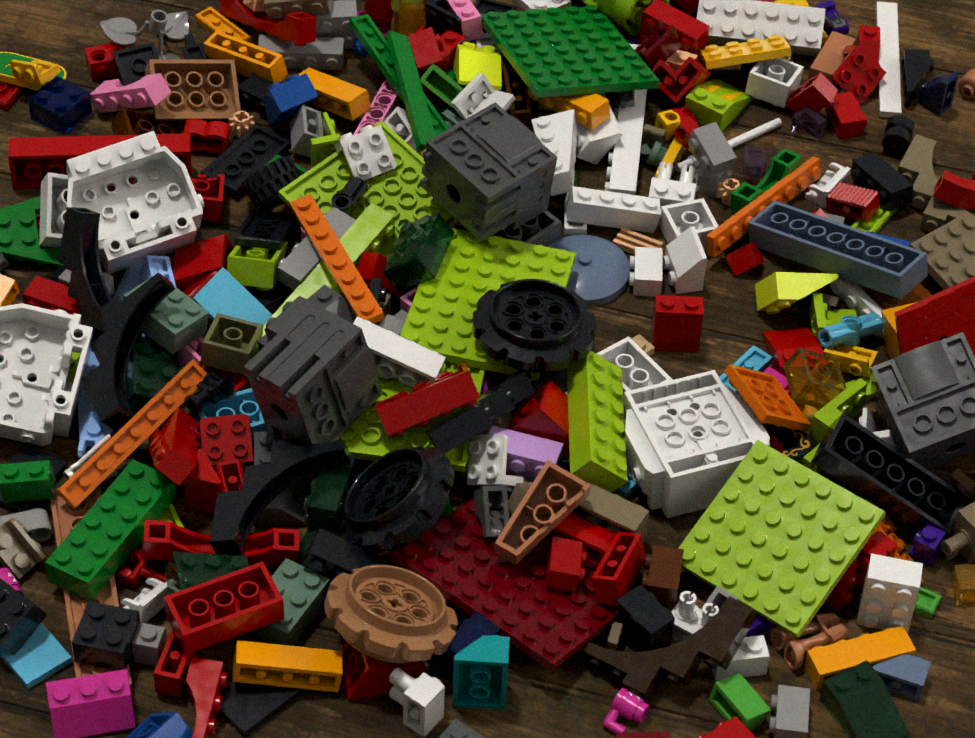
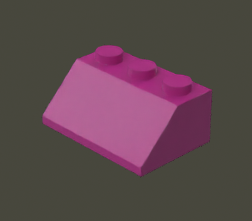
M127 669L46 682L54 738H86L136 728Z

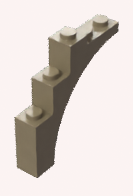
M916 134L899 164L898 172L913 184L912 203L908 204V206L924 211L920 229L932 232L966 212L975 220V215L965 209L952 206L933 197V188L938 181L932 165L936 140Z

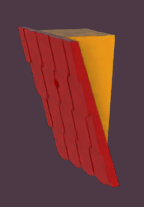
M975 276L919 302L881 310L886 352L891 359L961 332L964 333L975 356Z

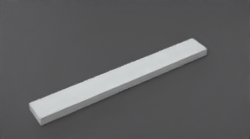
M877 1L876 27H880L879 64L887 72L878 83L879 117L890 118L902 113L897 3Z

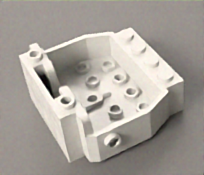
M154 131L66 160V172L69 177L67 207L88 208L100 213L98 230L99 258L106 273L109 275L144 263L146 255L164 256L175 252L176 248L195 242L197 228H200L202 220V207H205L201 194L196 193L185 164L166 146L160 147ZM135 178L137 183L131 184L128 180ZM112 185L115 187V190L108 191L107 187ZM132 213H137L139 217L137 219H132L130 215Z
M23 303L0 307V358L3 359V362L0 363V437L25 443L28 442L38 446L51 444L53 434L69 437L83 384L81 379L85 376L91 353L90 344L92 343L93 327L81 325L80 314L74 313L71 315L64 310H49ZM72 351L81 353L73 383L67 382ZM35 377L37 380L30 382L28 378ZM58 398H63L65 403L58 404Z
M715 370L624 392L627 463L631 469L633 481L635 483L638 482L642 492L647 495V503L650 509L662 508L666 518L708 508L755 442L759 440L770 446V437L762 423L754 417V411L742 401L740 394L727 385H723Z

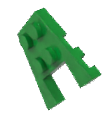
M41 196L0 209V251L5 258L22 262L24 260L34 261L40 266L46 267V264L57 266V269L63 266V264L58 262L60 248L40 249L36 214H40Z

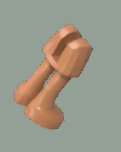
M821 613L813 617L812 622L808 624L800 637L814 634V636L795 640L797 637L777 626L770 631V641L777 651L784 649V661L787 667L791 670H796L803 665L804 654L807 650L815 646H826L834 644L839 640H844L849 636L850 632L844 624H839L840 618L836 613Z

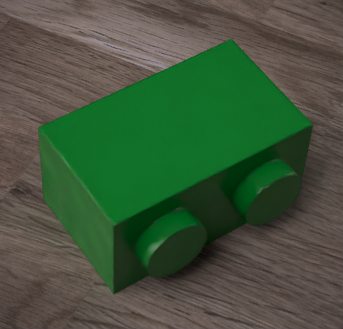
M50 460L0 464V492L4 503L54 499L56 477Z

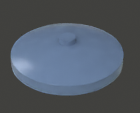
M572 235L558 239L548 246L576 253L567 289L582 297L588 303V306L608 303L622 294L627 287L630 273L629 261L624 252L612 242L592 235Z

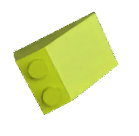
M463 42V45L457 44L453 70L458 84L467 86L481 73L486 76L495 90L501 91L500 51L496 50V47L489 45L481 48L475 47L476 45L470 42Z
M775 272L755 284L757 311H766V314L769 315L778 314L780 310L791 307V304L838 279V274Z

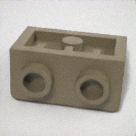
M13 518L0 526V563L4 568H8L16 580H18L36 563L43 561L46 556L40 544L32 540L26 533L25 526Z

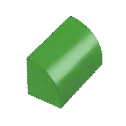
M431 64L420 78L423 85L452 108L454 107L451 102L464 89L463 86L458 84L457 81L435 64Z
M740 673L715 682L708 699L726 721L736 716L750 731L756 729L771 712L769 706Z

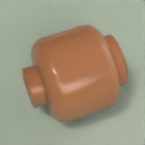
M975 69L967 71L958 83L960 93L964 97L975 100Z

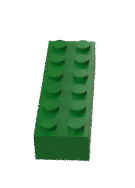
M132 459L46 560L45 567L48 582L87 601H92L142 541L145 520L158 521L177 498L176 483L162 472Z

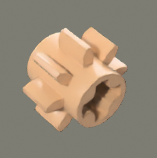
M238 111L234 113L233 118H228L230 133H234L238 138L255 126L254 116H250L246 111Z
M728 178L724 182H719L716 197L721 198L723 204L731 206V193L740 186L739 181L734 178Z

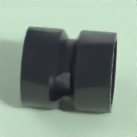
M894 115L888 119L882 140V148L885 152L894 156H901L906 153L911 144L915 127L914 122L904 115Z

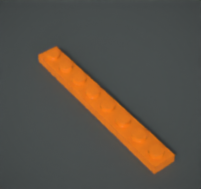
M811 157L707 234V255L715 258L748 233V222L774 200L786 204L821 178L820 158Z
M309 194L290 202L291 210L355 316L368 320L373 324L384 320L385 317L382 309L312 195Z
M192 359L56 492L72 509H75L184 402L187 395H192L197 390L196 385L203 380L207 373Z

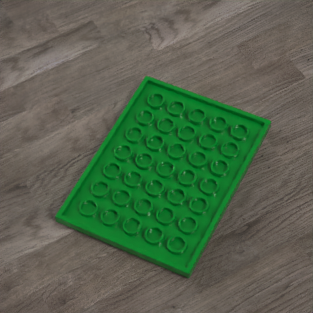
M587 5L586 7L568 6L561 9L549 7L547 10H509L503 13L490 11L487 14H480L483 28L536 98L659 88L660 80L605 14L599 11L595 5Z

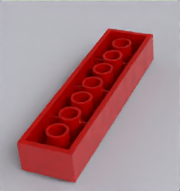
M190 133L156 134L160 147L166 146L185 164L190 178H193ZM139 135L9 138L8 160L13 189H40L41 182L48 172L67 175L66 160ZM130 178V179L128 180L131 184H132L133 178Z

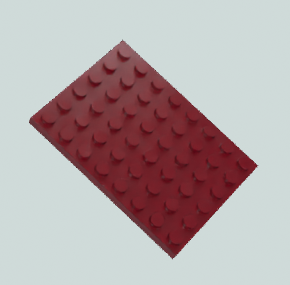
M474 498L438 521L417 541L392 552L391 561L401 568L412 571L427 579L441 592L444 598L496 634L510 637L509 643L551 672L583 648L587 642L592 641L614 623L616 605L596 603L592 576L597 568L587 563L584 564V567L581 566V568H585L584 580L582 584L578 583L575 592L571 590L567 592L566 589L562 591L561 588L557 590L556 587L553 589L551 587L547 588L545 582L550 546L540 542L517 565L495 554L494 545L498 538H483L480 519L478 516H475ZM631 585L628 592H630L636 587L634 585Z

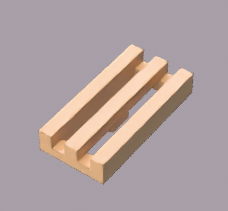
M623 227L620 233L616 235V239L614 238L613 244L622 251L633 255L635 247L663 248V242Z

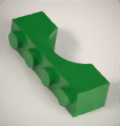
M785 148L771 159L767 173L760 183L753 186L743 182L731 193V214H736L802 165V156Z

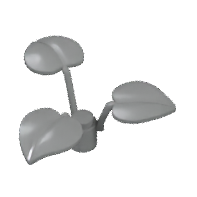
M154 10L151 13L150 20H146L138 31L136 24L128 18L116 17L100 21V27L104 35L111 42L121 46L133 45L136 40L135 36H140L148 27L151 34L159 35L160 59H180L173 53L163 55L164 35L170 40L177 41L185 39L184 35L189 33L187 11L167 14L162 10Z

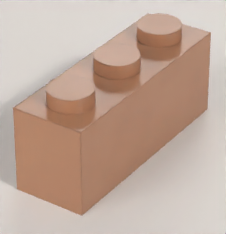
M832 31L810 67L808 80L821 72L835 86L836 83L832 80L831 76L846 57L841 52L846 46L855 45L856 38Z

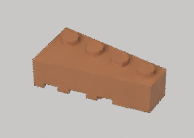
M547 460L496 540L494 553L517 565L590 495L592 485Z

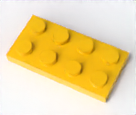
M780 35L768 36V39L763 40L751 38L744 43L733 41L726 43V46L720 47L708 45L705 49L700 50V56L706 69L792 56L791 47L785 38Z

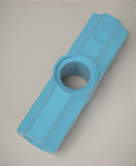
M874 312L860 317L847 315L841 318L840 323L823 327L822 330L818 331L817 338L821 346L826 349L841 344L857 345L860 343V338L876 334L882 330L883 322L880 319V315Z

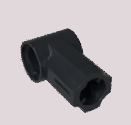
M357 176L355 178L351 177L341 192L336 193L332 197V208L336 207L352 217V211L368 191V185Z

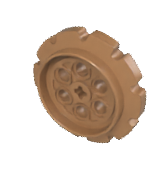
M370 565L353 569L352 574L341 573L332 580L324 602L325 613L328 619L336 622L334 628L352 647L367 656L390 663H413L429 660L432 654H444L451 647L458 626L454 610L446 606V599L431 582L412 571L396 566Z

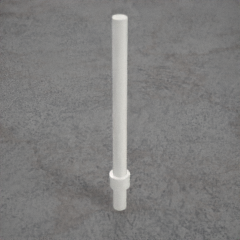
M776 118L727 142L731 148H734L781 126L782 121L780 118ZM692 154L686 160L675 164V170L678 173L681 172L683 165H687V169L689 166L694 168L700 166L699 160Z

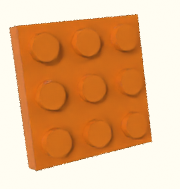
M731 364L724 370V373L729 378L728 382L739 391L742 395V401L751 407L754 411V417L759 422L804 432L810 428L811 423L774 375Z

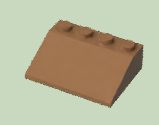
M149 59L145 69V76L161 73L171 90L161 102L152 107L155 121H183L189 119L228 120V118H233L234 113L241 111L235 60Z

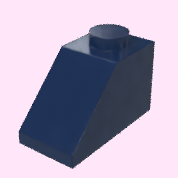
M953 72L932 79L929 83H925L919 91V104L938 116L952 106L959 73Z

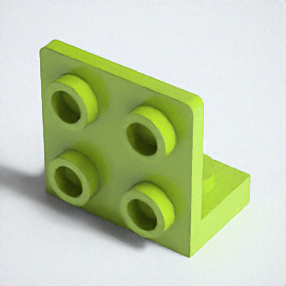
M327 112L322 113L323 136L310 139L311 168L335 153L336 148L334 144L340 141V134H336L335 122L329 118Z
M812 293L809 316L812 334L820 343L817 338L818 331L822 330L823 327L840 323L843 316L857 315L854 309H828L827 303H823L822 293ZM860 338V343L857 344V345H853V346H860V345H861V338Z

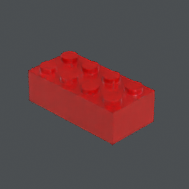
M263 561L164 596L166 617L185 655L284 619V600Z

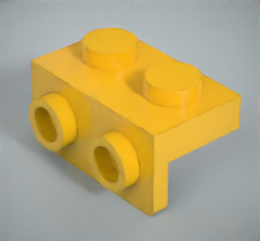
M13 59L10 61L12 74L19 81L42 85L55 79L54 76L61 72L59 65L37 60L26 62Z
M841 344L830 349L825 348L823 351L827 361L826 368L869 378L871 367L875 366L879 358L878 351L853 345Z

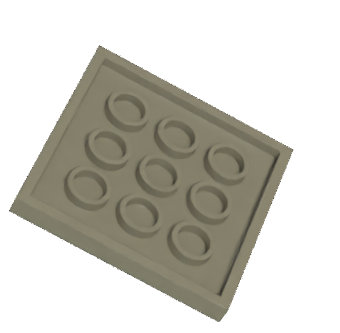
M967 212L908 246L927 253L928 273L943 290L975 276V220Z

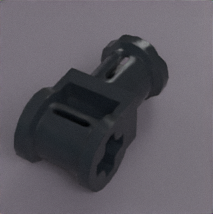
M210 372L196 385L198 391L193 395H187L184 402L193 414L198 415L203 410L202 408L209 403L216 405L222 399H228L234 392V382L230 378H220L218 374Z

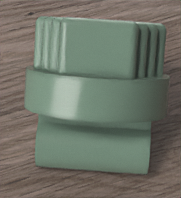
M655 141L652 149L647 144H642L640 152L642 154H649L645 161L646 164L650 166L653 164L659 167V163L662 162L668 149L661 146L662 143Z

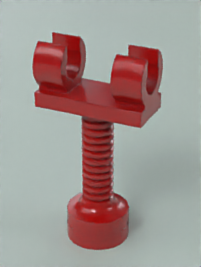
M134 549L129 557H132L130 563L136 566L133 572L126 567H121L116 573L119 576L117 581L120 584L130 585V588L135 589L143 577L147 579L155 578L164 583H171V594L186 589L188 585L187 577L176 574L172 578L149 569L152 565V559H142V550Z

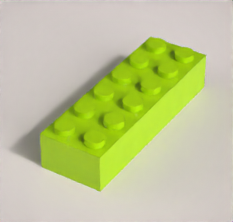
M590 351L581 361H570L569 367H567L570 473L612 493L628 482L622 369L605 360L599 354Z

